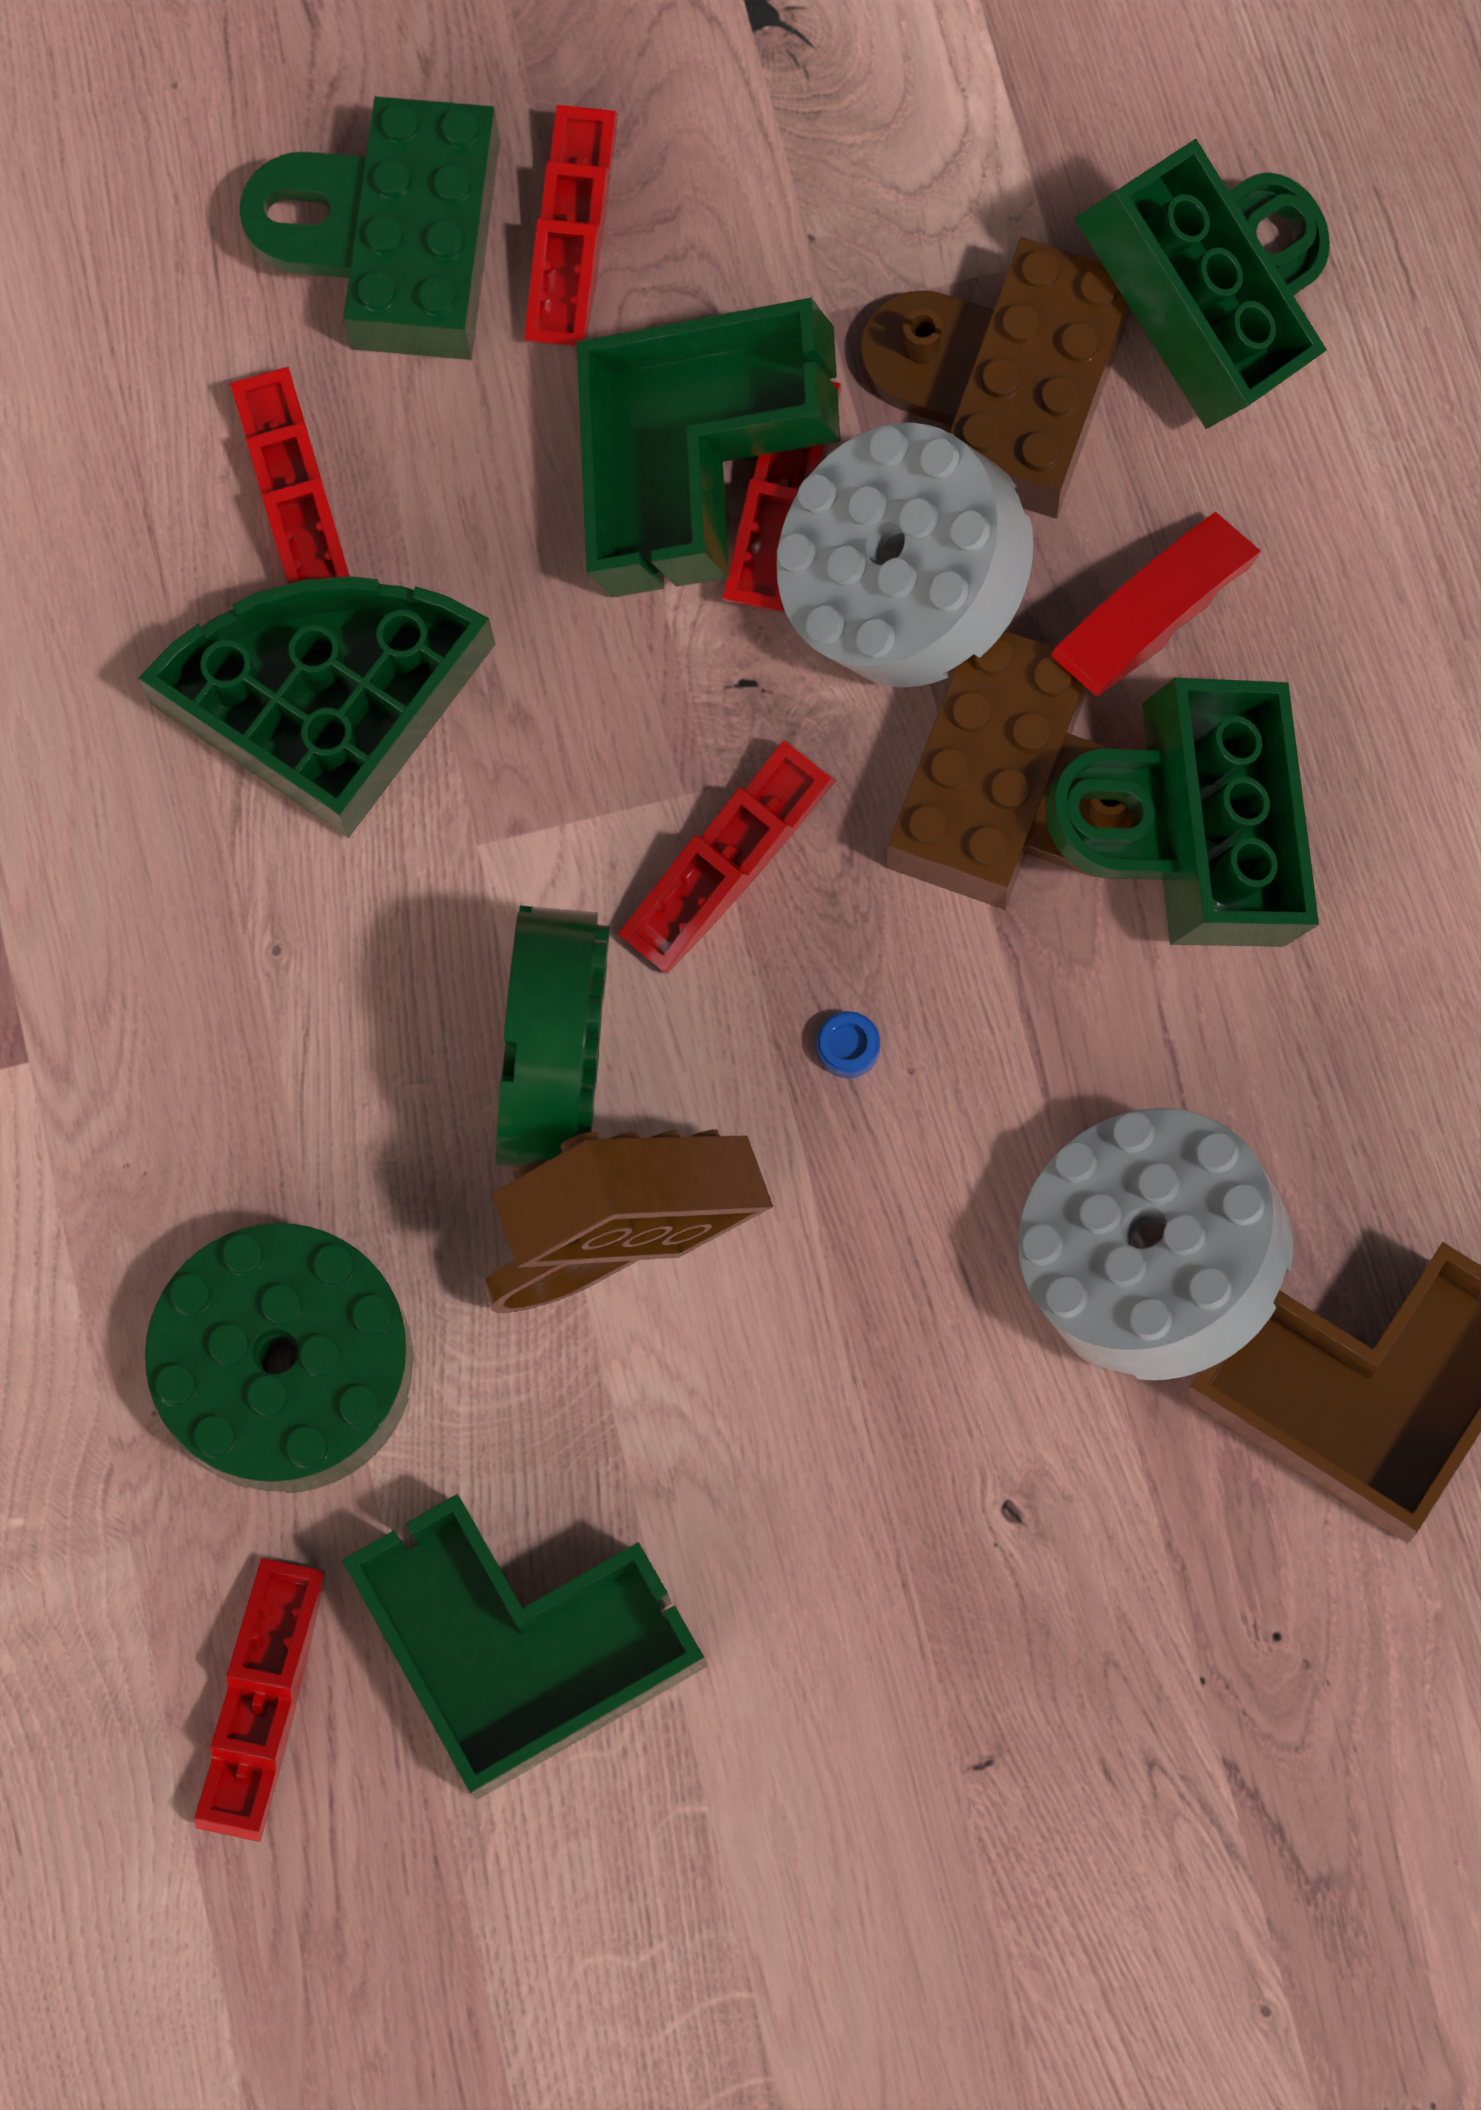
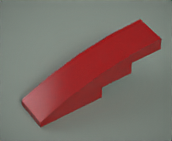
M556 104L550 161H547L541 218H537L524 334L525 342L576 347L577 341L587 340L618 121V113L615 110Z
M289 366L231 382V390L287 584L302 580L350 577Z
M831 381L838 389L839 402L840 393L842 389L841 383ZM829 443L758 456L753 479L750 478L723 601L784 613L785 609L780 597L777 580V549L782 528L800 485L825 459Z
M1215 511L1166 548L1106 599L1054 648L1050 656L1095 696H1099L1161 651L1177 629L1208 608L1220 589L1251 568L1261 550Z
M783 740L745 789L741 787L737 789L701 836H693L617 934L661 971L668 974L754 881L836 782V779L789 741Z
M261 1558L226 1675L228 1688L210 1746L212 1759L194 1817L196 1829L261 1842L305 1671L325 1580L324 1570Z

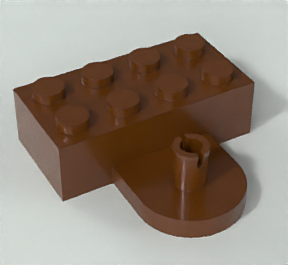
M1020 237L995 309L935 291L918 290L897 295L877 308L864 328L861 341L862 369L872 390L886 403L900 410L951 425V434L1001 467L1016 484L1017 487L1014 489L1019 496L1023 509L1057 519L1131 309L1101 261Z
M1004 631L993 646L980 658L973 654L956 667L888 842L887 869L1003 910L1007 906L1026 854L1093 876L1070 863L1056 847L1046 823L1045 801L1051 782L1071 761L1092 750L1112 748L1072 735L1088 689L1050 656L1054 647ZM1105 799L1080 800L1079 810L1081 816L1091 826L1101 828L1132 827V814L1124 803L1118 800Z
M711 1129L690 1137H681L679 1130H670L650 1138H641L639 1131H629L612 1138L601 1139L598 1132H587L563 1142L560 1145L562 1154L553 1159L536 1160L520 1166L513 1171L514 1181L491 1193L514 1261L488 1276L483 1282V1287L490 1308L495 1313H512L540 1307L581 1292L639 1260L679 1258L771 1209L774 1206L748 1136H720L717 1129Z

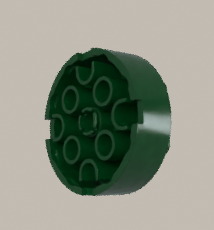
M520 905L515 927L503 1040L505 1042L497 1116L496 1165L520 1167L536 1160H551L562 1154L560 1145L563 1142L577 1135L592 1132L610 925L598 924V912Z
M284 1223L261 1224L228 1233L212 1241L190 1257L172 1276L161 1293L150 1319L146 1336L145 1369L153 1403L170 1433L193 1458L218 1477L234 1485L247 1489L297 1493L332 1484L350 1475L377 1454L397 1428L409 1400L408 1394L414 1361L413 1342L405 1314L390 1285L377 1267L357 1248L335 1235L313 1227ZM292 1347L298 1350L297 1360L289 1370L279 1374L268 1373L267 1360L274 1348Z

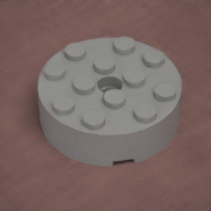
M920 423L888 424L870 429L846 441L831 452L802 482L782 528L777 549V580L780 597L791 624L807 644L816 651L870 681L893 687H915L948 678L947 671L960 665L973 654L980 658L993 646L1012 621L1025 594L1033 561V531L1030 516L1024 513L1019 496L1014 489L1017 487L1016 484L1001 467L953 434L931 425Z
M1155 1108L1124 1113L1100 1122L1071 1140L1051 1159L1037 1178L1027 1197L1019 1226L1018 1253L1021 1272L1033 1300L1067 1345L1080 1357L1100 1369L1105 1367L1117 1372L1134 1374L1137 1380H1169L1195 1374L1219 1364L1243 1348L1259 1333L1276 1309L1273 1302L1281 1288L1286 1271L1291 1272L1293 1234L1289 1215L1281 1196L1258 1158L1245 1141L1223 1124L1207 1116L1179 1109ZM1159 1239L1160 1241L1155 1244L1154 1241Z

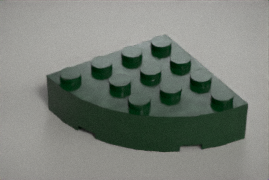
M350 576L311 579L254 593L231 604L232 610L211 619L202 627L198 623L173 641L140 675L138 680L151 705L349 838L496 644L488 617L446 595L417 586L413 590L403 586L380 584L379 579Z

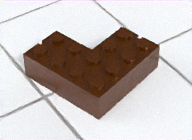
M1442 1242L1374 1349H1371L1279 1290L1273 1302L1276 1309L1259 1333L1229 1358L1199 1372L1190 1386L1184 1401L1408 1544L1418 1533L1481 1433V1299L1478 1298L1481 1293V1265Z

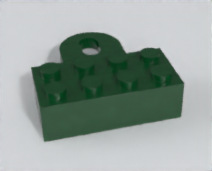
M374 96L366 157L316 152H292L269 160L250 177L242 192L239 210L241 224L251 249L266 264L284 272L349 278L343 320L352 350L472 360L500 147V134L495 107ZM281 200L318 202L330 208L328 217L316 225L275 222L267 216L271 206Z
M1195 138L1074 218L1205 429L1248 407L1327 351L1294 295L1313 283L1323 272L1330 250L1329 232L1324 215L1315 199L1303 186L1293 179L1278 173H1259L1228 190ZM1271 214L1282 216L1289 223L1292 231L1291 243L1277 254L1266 251L1257 237L1259 223Z
M1174 677L1142 703L1147 750H1092L1071 761L1051 782L1045 801V817L1051 838L1061 854L1080 870L1096 877L1162 880L1170 945L1285 947L1319 925L1289 682ZM1105 799L1118 800L1124 803L1132 814V827L1101 828L1091 826L1081 816L1079 810L1080 800Z

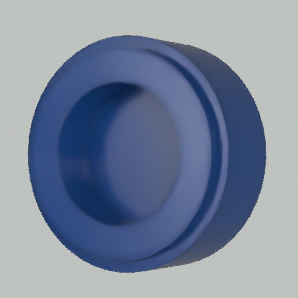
M846 1011L832 1015L822 1024L817 1034L816 1045L819 1061L828 1072L840 1078H856L866 1074L876 1064L880 1053V1036L876 1026L869 1018L857 1012Z

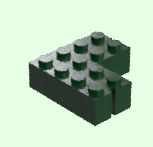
M811 297L576 342L586 573L612 598L665 589L664 577H667L676 587L729 578L723 462L841 441L838 389L830 380L837 378L834 326Z
M458 1494L406 1523L412 1536L418 1542V1545L407 1550L403 1541L393 1530L342 1559L343 1564L468 1791L477 1800L708 1667L704 1655L676 1606L674 1605L663 1613L661 1612L663 1608L672 1603L667 1590L639 1542L522 1608Z

